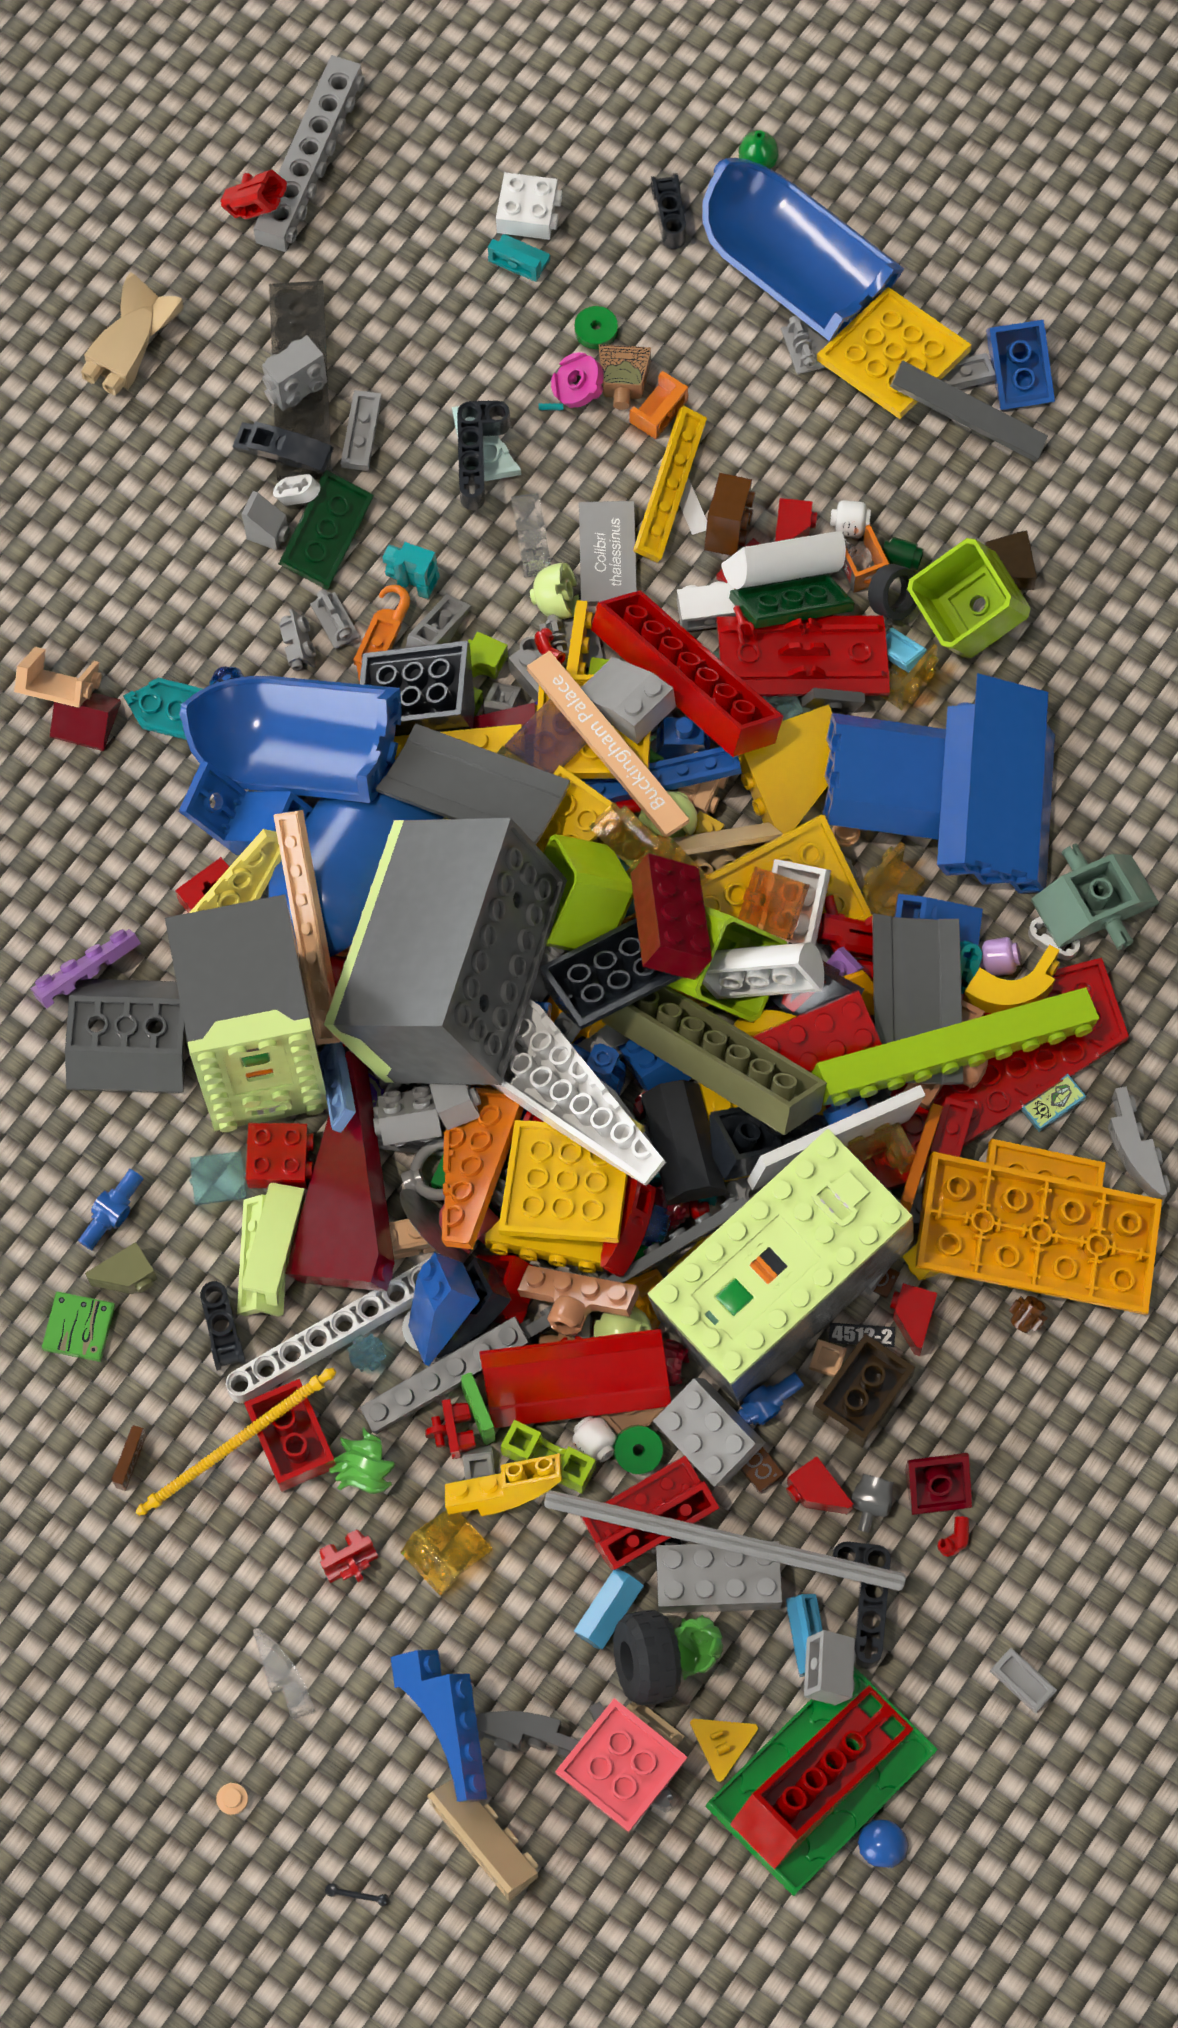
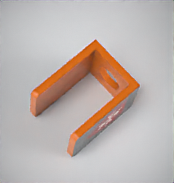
M871 525L865 526L864 544L875 566L858 572L846 548L845 561L841 569L853 593L868 588L872 578L865 579L875 574L884 565H889Z

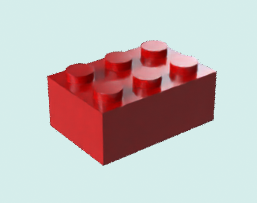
M300 1378L244 1402L251 1422L253 1423L273 1407L278 1406L281 1401H284L288 1396L299 1390L303 1386ZM308 1397L288 1412L286 1411L280 1418L274 1420L273 1423L257 1434L281 1492L330 1471V1468L336 1465Z

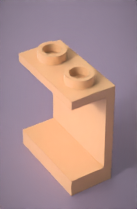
M34 647L17 666L14 692L80 707L86 699L91 697L92 692L99 688L102 674L98 672L99 662L93 661L79 678L44 670L46 649Z

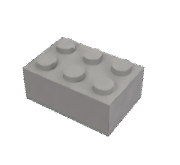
M694 1378L653 1420L714 1487L725 1486L766 1444L705 1378Z

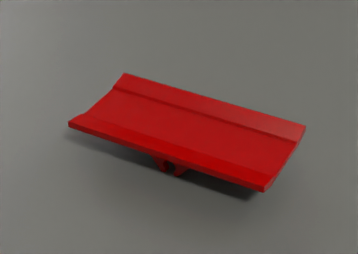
M883 615L823 616L807 620L798 618L785 624L754 628L756 640H753V636L746 635L743 637L745 644H742L739 640L737 631L739 624L736 616L716 617L720 661L761 697L804 696L813 688L863 692L865 696L890 694L886 631Z
M661 1329L582 1338L577 1335L574 1340H568L567 1337H564L558 1342L479 1351L490 1418L494 1428L511 1426L514 1420L523 1424L662 1408L667 1407L671 1403Z

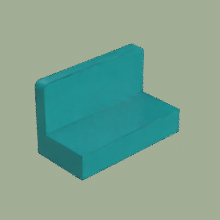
M503 234L499 241L492 239L488 246L489 262L534 282H537L550 260L549 253L506 234Z

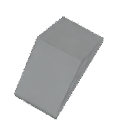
M494 682L484 701V714L517 707L521 687Z

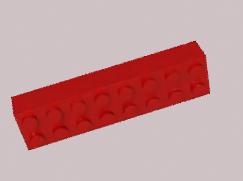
M641 590L598 602L591 630L627 663L652 672L670 685L674 690L676 707L728 754L735 757L776 743L783 715Z

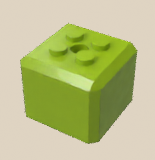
M964 539L910 578L907 590L941 645L966 658H973L1029 618L1031 609L997 553L976 539ZM978 598H984L986 602L984 609L980 612H975L973 608L974 602Z
M558 834L552 835L543 853L566 877L567 883L546 946L572 951L621 926L633 900L632 881L610 845Z
M705 906L712 959L716 950L787 944V941L734 916ZM710 963L695 980L683 977L667 985L750 1022L757 1020L761 1016L769 998V995L716 999L702 984Z

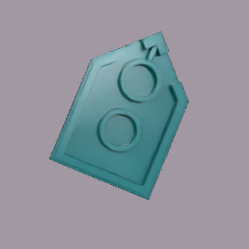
M158 677L148 682V685L135 692L131 691L123 695L142 729L187 740L182 720L180 719V708L183 702L203 688Z

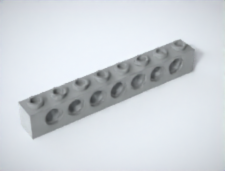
M333 55L330 56L278 173L287 181V189L283 197L280 198L281 201L278 208L272 212L259 215L253 228L257 244L286 252L289 244L294 243L299 221L303 222L306 217L307 203L316 194V183L319 177L322 178L325 174L326 160L328 156L334 154L336 138L338 134H342L344 131L346 115L348 112L351 113L353 111L355 95L357 91H361L363 88L365 76L362 75L360 63Z

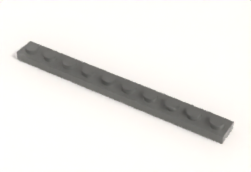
M733 1197L720 1205L722 1210L716 1214L711 1215L710 1212H707L695 1220L696 1225L686 1231L683 1227L670 1234V1241L662 1246L659 1243L651 1245L643 1251L645 1256L636 1261L633 1259L624 1276L617 1277L613 1274L609 1277L605 1273L598 1278L624 1283L629 1279L645 1274L715 1232L746 1204L745 1199L742 1197L737 1200L736 1197ZM553 1305L540 1312L542 1317L531 1323L530 1319L520 1323L529 1341L552 1329L547 1318Z

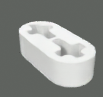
M310 474L286 477L277 483L273 496L285 506L307 503L318 495L321 486Z
M1041 917L1035 918L1031 922L1028 935L1034 944L1044 950L1048 948L1049 944L1059 949L1058 958L1061 960H1071L1077 955L1080 948L1079 940L1072 942V949L1068 948L1066 951H1063L1057 947L1048 929L1046 931L1047 934L1037 935V928L1041 929L1042 926H1045Z

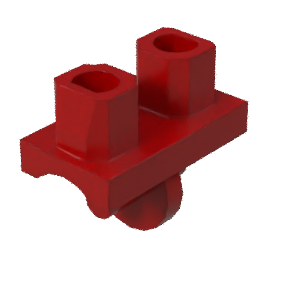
M450 1399L441 1400L446 1425H441L440 1416L432 1417L433 1427L425 1430V1437L435 1438L436 1447L445 1446L444 1436L448 1435L452 1459L461 1458L462 1452L476 1448L473 1430L459 1433L456 1430L457 1423L471 1421L469 1404H452Z
M356 1529L345 1537L348 1547L337 1551L334 1544H329L320 1549L319 1552L322 1559L320 1564L330 1583L341 1577L345 1581L352 1576H355L358 1583L364 1580L360 1572L370 1567L369 1562L378 1558V1554L369 1536L365 1537Z

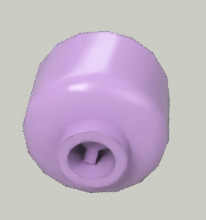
M1008 937L986 940L983 943L982 960L979 968H985L987 972L996 977L1016 972L1017 966L1021 965L1018 943H1013Z

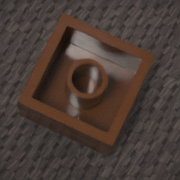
M719 473L707 517L704 550L732 556L738 552L739 546L745 547L748 530L744 529L751 525L753 509L749 508L753 507L756 493L751 491L752 479Z

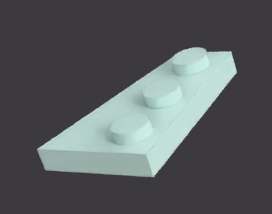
M459 406L452 407V414L455 423L457 438V411ZM468 417V418H466L465 420H466V421H472V420H474L475 418H473V417ZM483 436L485 481L521 475L520 467L517 462H514L505 443H502L499 436ZM475 442L466 443V445L470 446L476 444ZM469 466L466 469L475 470L477 467Z

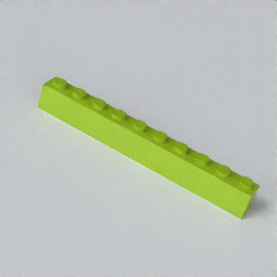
M1085 987L822 1061L816 1064L812 1074L827 1082L823 1106L832 1103L834 1106H840L849 1102L853 1097L861 1095V1098H868L878 1093V1090L885 1088L896 1090L904 1086L906 1082L913 1080L916 1083L924 1082L930 1079L932 1075L941 1072L943 1075L952 1074L959 1070L961 1066L969 1065L970 1067H976L985 1063L987 1059L994 1057L997 1060H1001L1011 1056L1015 1051L1023 1050V1052H1029L1038 1048L1039 1044L1049 1042L1050 1045L1057 1044L1065 1040L1067 1036L1074 1034L1076 1037L1085 1036L1093 1031L1092 1028L1099 1020V1016Z

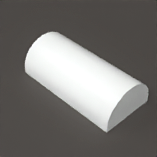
M836 531L741 548L724 561L721 566L727 582L735 589L838 572L843 567L845 561V540L843 532Z
M774 859L760 929L787 941V944L789 942L792 944L811 942L816 945L831 870Z
M811 942L716 950L702 984L716 999L823 991L824 967L819 950Z

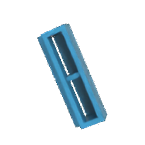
M618 1568L613 1570L574 1632L594 1648L603 1650L614 1633L616 1625L627 1613L644 1585L630 1574Z
M801 1594L796 1597L786 1598L799 1677L805 1676L807 1637L823 1630L816 1594Z

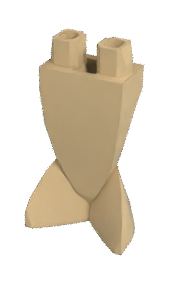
M131 272L126 277L122 288L121 318L105 329L91 344L84 354L86 363L81 371L82 378L91 384H94L100 375L105 377L106 379L102 384L103 389L114 396L123 387L129 390L136 380L150 336L169 324L183 310L182 298L177 296L158 297L142 280Z

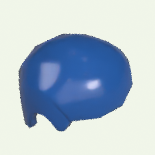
M884 1819L871 1821L861 1830L858 1839L860 1854L869 1864L875 1867L893 1868L906 1857L909 1847L906 1833L896 1823Z

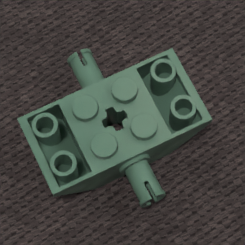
M1073 844V849H1071V846H1068L1061 854L1065 857L1072 871L1059 877L1031 899L1058 948H1061L1097 931L1106 929L1117 950L1123 949L1122 945L1124 948L1128 947L1134 940L1130 937L1122 920L1159 904L1132 855L1110 854L1088 864L1078 844Z

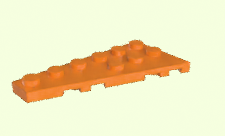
M475 1088L481 1100V1104L477 1105L480 1117L450 1130L446 1129L444 1132L443 1171L445 1172V1183L443 1184V1194L445 1196V1208L442 1210V1241L446 1247L473 1249L512 1143L515 1120H520L524 1110L523 1107L496 1089Z

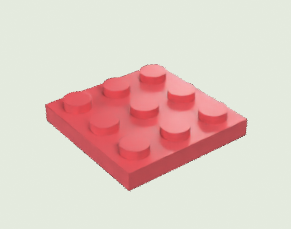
M614 1698L558 1767L555 1774L629 1833L688 1757Z

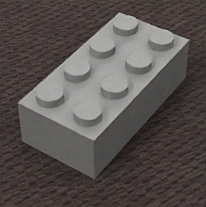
M703 1544L656 1546L659 1613L781 1609L782 1593L779 1562Z

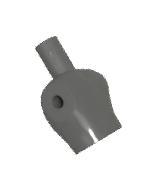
M863 1473L851 1498V1502L854 1504L853 1507L862 1512L858 1530L869 1533L874 1516L885 1517L889 1515L893 1501L892 1490L894 1482Z

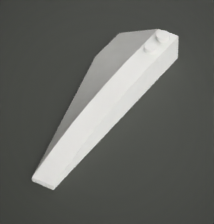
M529 999L502 1085L491 1086L580 1146L647 1186L666 1162L541 1006Z

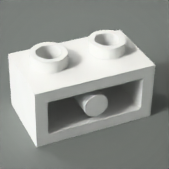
M718 581L707 586L697 587L689 585L678 589L677 607L681 626L686 631L717 627L716 617L736 616L733 610L735 605L729 599L730 590H734V588L729 583Z

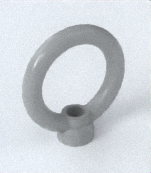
M444 1137L434 1139L424 1145L415 1155L410 1170L401 1173L405 1189H412L430 1200H445L443 1189H434L427 1186L422 1174V1167L427 1158L434 1152L444 1149Z

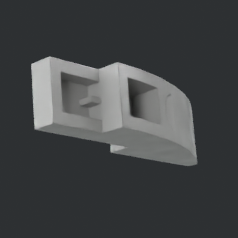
M1127 1086L1115 1088L1112 1101L1117 1117L1111 1118L1108 1125L1112 1143L1124 1167L1136 1184L1149 1197L1162 1199V1203H1164L1167 1193L1170 1192V1184L1167 1175H1162L1160 1165L1163 1164L1160 1148H1155L1153 1139L1141 1141L1144 1139V1133L1141 1123H1136L1134 1112L1137 1111L1135 1098L1133 1095H1129Z

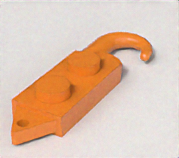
M400 585L386 586L379 593L380 598H383L390 592L397 593L400 596V601L396 610L382 609L374 614L353 660L354 665L357 666L359 683L363 653L391 650L401 629V624L410 606L411 598L409 592Z

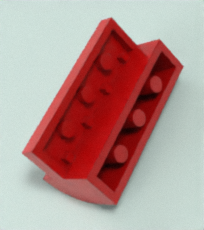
M685 1455L604 1502L692 1524L720 1508L705 1481H700ZM580 1516L595 1542V1547L611 1570H616L670 1538L669 1536Z

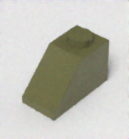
M136 1242L85 1273L91 1286L127 1294H134L137 1291L139 1293L144 1292L153 1286V1281L157 1280L155 1271Z

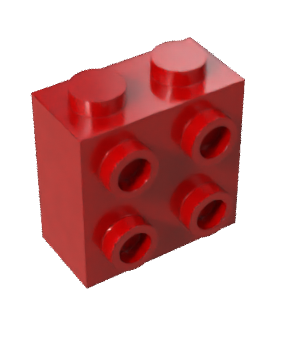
M248 1123L246 1182L248 1188H268L270 1183H277L307 1189L308 1179H311L313 1173V1161H308L309 1151H314V1133H309L307 1124Z

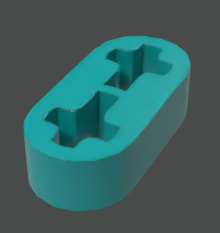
M969 941L960 942L961 980H963L961 994L965 993L966 988L977 973L982 960L980 947ZM964 952H971V957H963Z

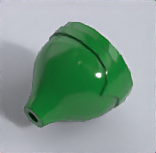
M756 130L747 134L743 138L738 150L739 158L748 159L769 169L776 164L779 157L776 140L768 132Z

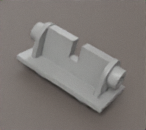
M326 589L320 590L317 593V600L310 603L333 647L337 649L360 638L336 593L327 592Z
M290 609L291 616L282 617L279 624L283 643L288 644L292 641L294 643L285 647L288 665L293 670L302 669L305 663L315 668L314 656H316V650L309 638V622L305 616Z

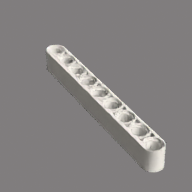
M429 1258L390 1280L387 1292L376 1290L369 1292L231 1372L226 1379V1387L232 1400L237 1403H244L263 1394L411 1308L416 1286L414 1282L421 1267ZM395 1291H400L404 1294L403 1299L398 1302L391 1301L389 1296ZM369 1306H375L379 1311L375 1316L368 1317L363 1314L364 1309ZM343 1321H349L353 1324L352 1328L346 1332L339 1331L337 1327ZM317 1336H323L327 1339L326 1343L320 1347L313 1346L311 1342ZM291 1351H297L301 1354L299 1359L294 1362L287 1361L285 1357ZM265 1366H271L275 1369L273 1374L268 1377L260 1376L259 1372ZM239 1381L248 1383L247 1389L243 1392L233 1390L234 1385Z

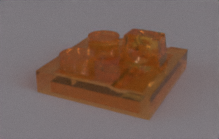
M755 866L748 889H746L743 897L744 902L738 919L770 934L792 940L810 885Z

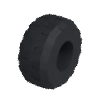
M656 1610L638 1611L624 1615L615 1627L613 1651L618 1680L625 1696L628 1697V1700L642 1706L668 1702L679 1691L678 1688L681 1684L682 1674L681 1655L672 1623L669 1622L667 1616Z

